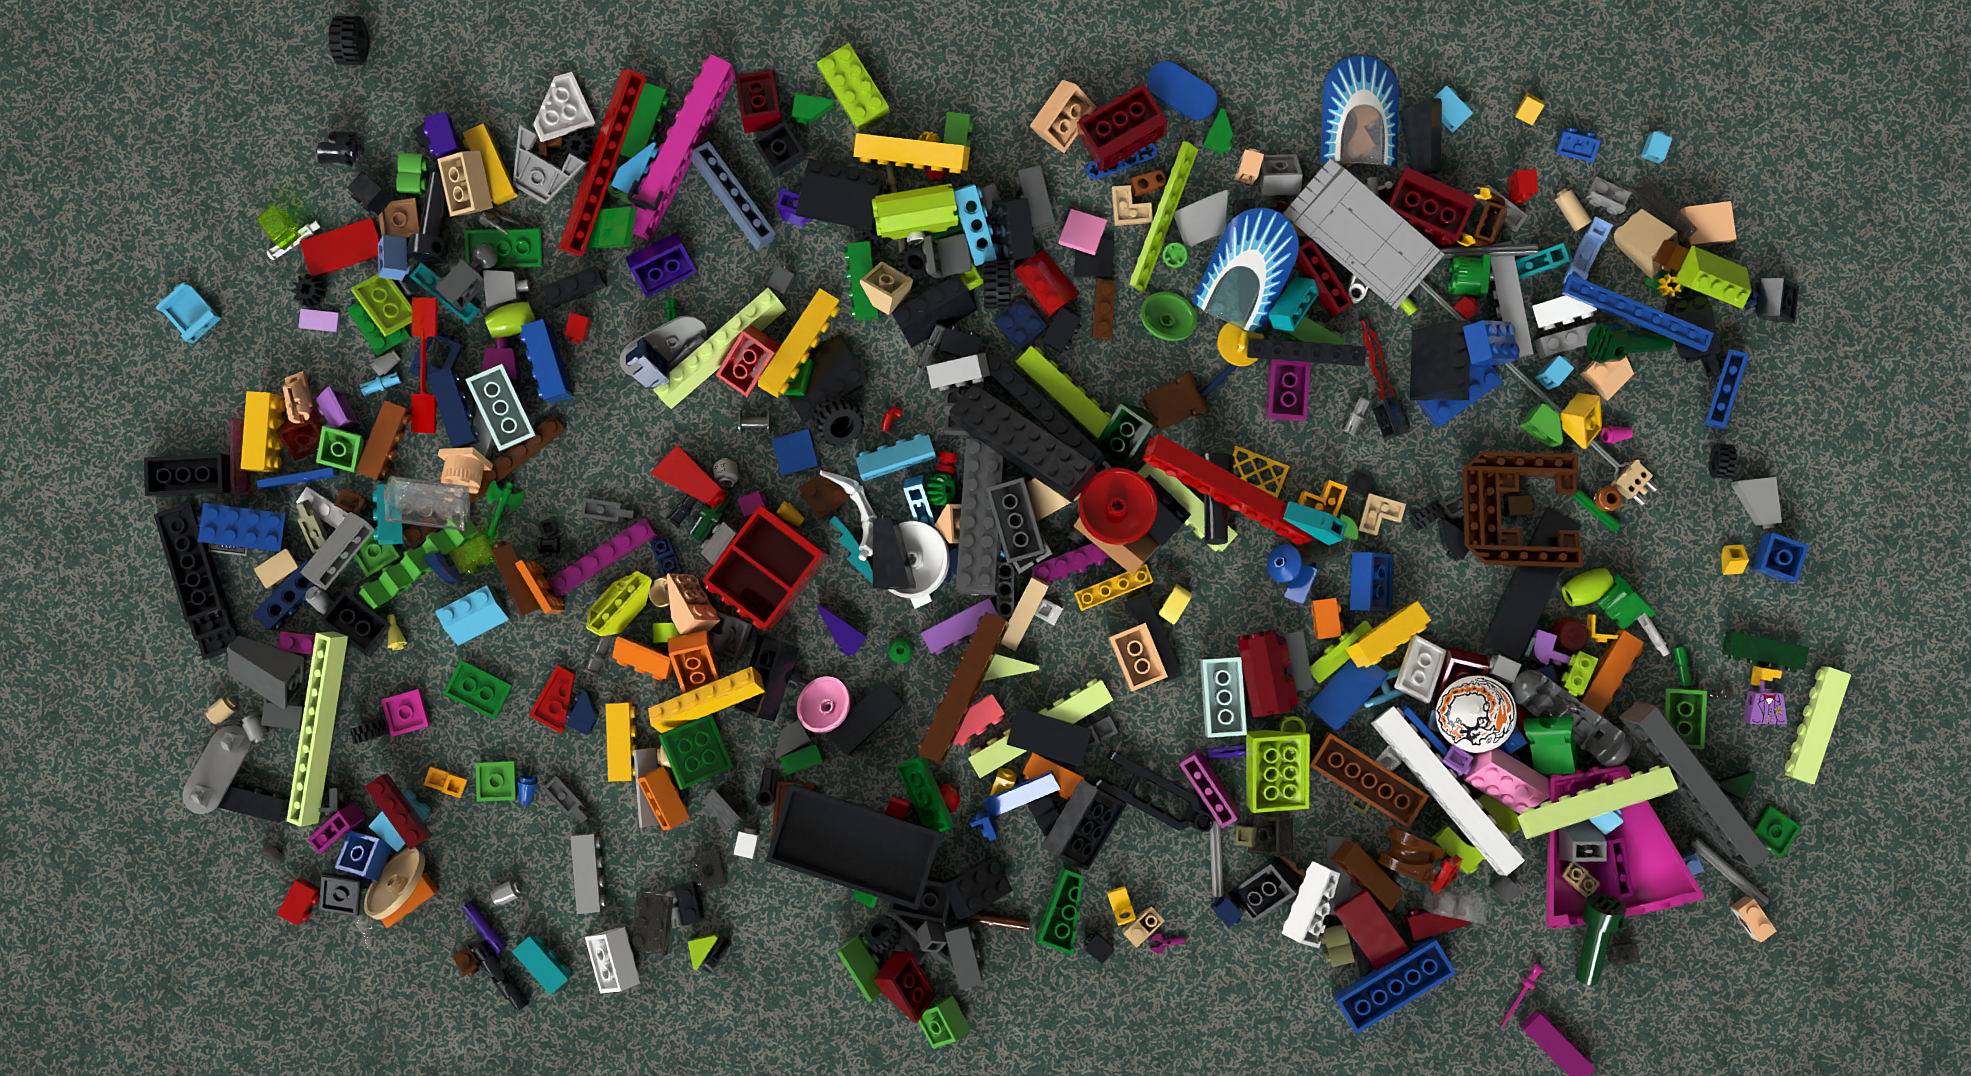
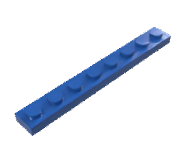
M1571 274L1568 275L1561 292L1563 295L1703 352L1708 350L1714 334Z

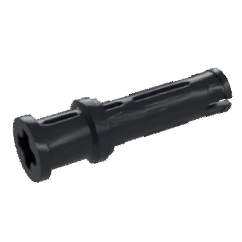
M687 495L681 503L676 504V509L666 519L677 528H680L681 522L686 516H690V510L698 499Z

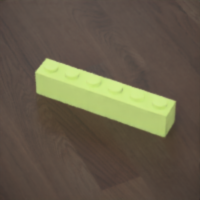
M1147 462L1137 473L1144 478L1150 474L1186 508L1191 516L1184 524L1186 526L1190 524L1195 528L1193 532L1202 539L1204 537V503L1176 477L1167 475L1165 471L1154 468ZM1228 526V542L1226 544L1207 545L1215 552L1217 550L1222 552L1238 534Z
M1821 666V669L1816 672L1815 679L1817 681L1815 687L1810 690L1809 704L1803 710V722L1797 728V740L1791 746V758L1785 764L1786 776L1805 783L1815 784L1851 674Z

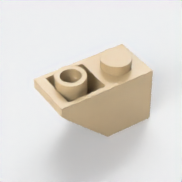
M1151 906L1138 914L1136 920L1129 922L1122 929V932L1137 948L1165 920Z

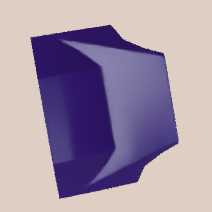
M781 189L775 207L780 212L782 221L803 227L807 221L812 219L796 216L800 195Z

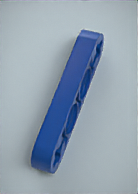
M1151 143L1148 145L1149 150L1153 149L1151 156L1144 154L1141 156L1142 160H1139V154L1136 152L1134 154L1136 157L1135 162L1128 163L1123 159V161L1118 163L1116 169L1112 170L1109 168L1106 170V173L1099 170L1098 175L1090 173L1092 166H1095L1097 169V165L1093 161L1087 166V176L1092 180H1097L1151 161L1157 155V147ZM1146 147L1142 148L1140 153L1145 152Z

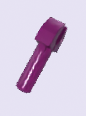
M1161 932L1154 933L1149 938V941L1158 940L1162 942L1157 947H1150L1156 953H1164L1163 949L1166 946L1186 943L1185 936L1164 938L1161 936Z

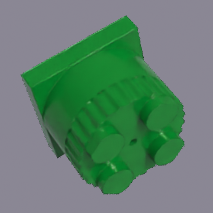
M1484 254L1480 258L1456 256L1453 261H1449L1448 273H1450V280L1447 281L1446 290L1451 292V294L1467 295L1477 300L1486 295L1489 290L1491 255Z
M1617 573L1613 576L1616 585L1597 602L1603 610H1606L1605 613L1612 620H1615L1623 630L1644 613L1650 618L1656 614L1639 593Z

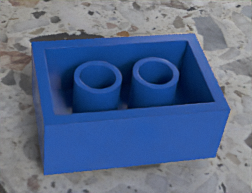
M1482 320L1463 327L1472 365L1499 366L1520 359V349L1514 336L1515 328L1511 322Z

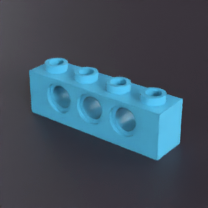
M970 184L954 189L957 211L969 244L973 264L977 266L983 264L984 261L996 260L998 248L996 243H992L990 237L993 235L991 225H987L985 220L988 214L985 205L981 206L980 203L982 198L980 188H976L975 184ZM968 201L975 202L976 206L972 211L966 210V203ZM975 219L981 221V226L978 229H972L971 223ZM985 238L986 245L982 248L977 247V240Z

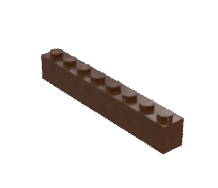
M985 612L984 616L979 618L977 622L978 629L976 633L971 635L969 639L970 645L967 651L965 650L961 655V664L953 672V681L944 691V700L942 704H938L935 710L936 716L927 726L926 731L928 733L918 746V753L921 756L942 766L1009 627L1007 620Z

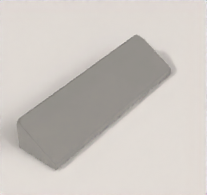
M656 748L637 749L633 752L639 827L660 825L637 781L639 777L658 768Z

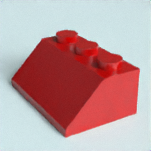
M1044 250L1036 254V256L1030 257L1014 270L1015 276L1049 318L1079 295Z

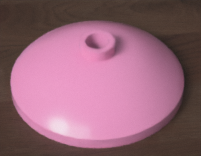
M829 676L811 681L803 689L797 702V715L801 724L806 729L815 733H827L837 728L846 718L850 708V694L847 687L840 680Z

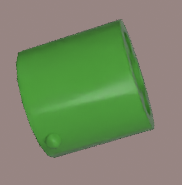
M1180 242L1168 244L1163 251L1164 262L1173 268L1184 266L1190 259V247Z

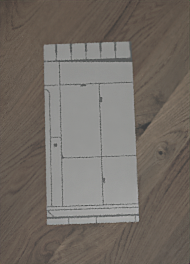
M1332 157L1283 213L1395 310L1444 256L1443 252Z

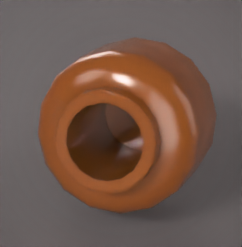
M1612 486L1602 487L1594 493L1593 502L1601 511H1614L1621 505L1622 495L1617 488Z

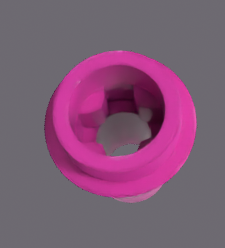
M1607 425L1602 428L1601 438L1604 443L1612 444L1631 438L1633 433L1630 427Z

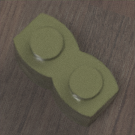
M1340 922L1325 926L1324 933L1319 934L1320 942L1325 944L1326 951L1323 952L1325 962L1329 963L1331 967L1355 962L1348 932L1344 924Z

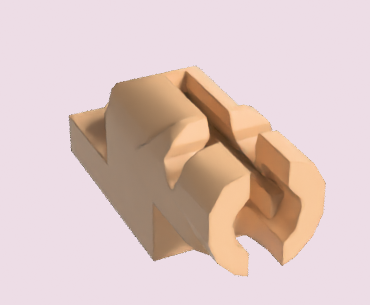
M302 371L286 377V385L282 386L288 419L293 423H301L300 414L304 415V419L307 421L310 413L309 407L313 406L307 377Z

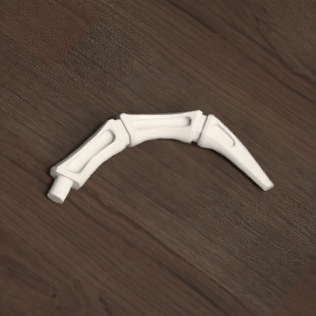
M821 470V476L841 485L859 507L861 522H863V538L859 546V550H861L859 559L865 561L867 556L873 555V519H877V516L866 499L863 486L853 479Z

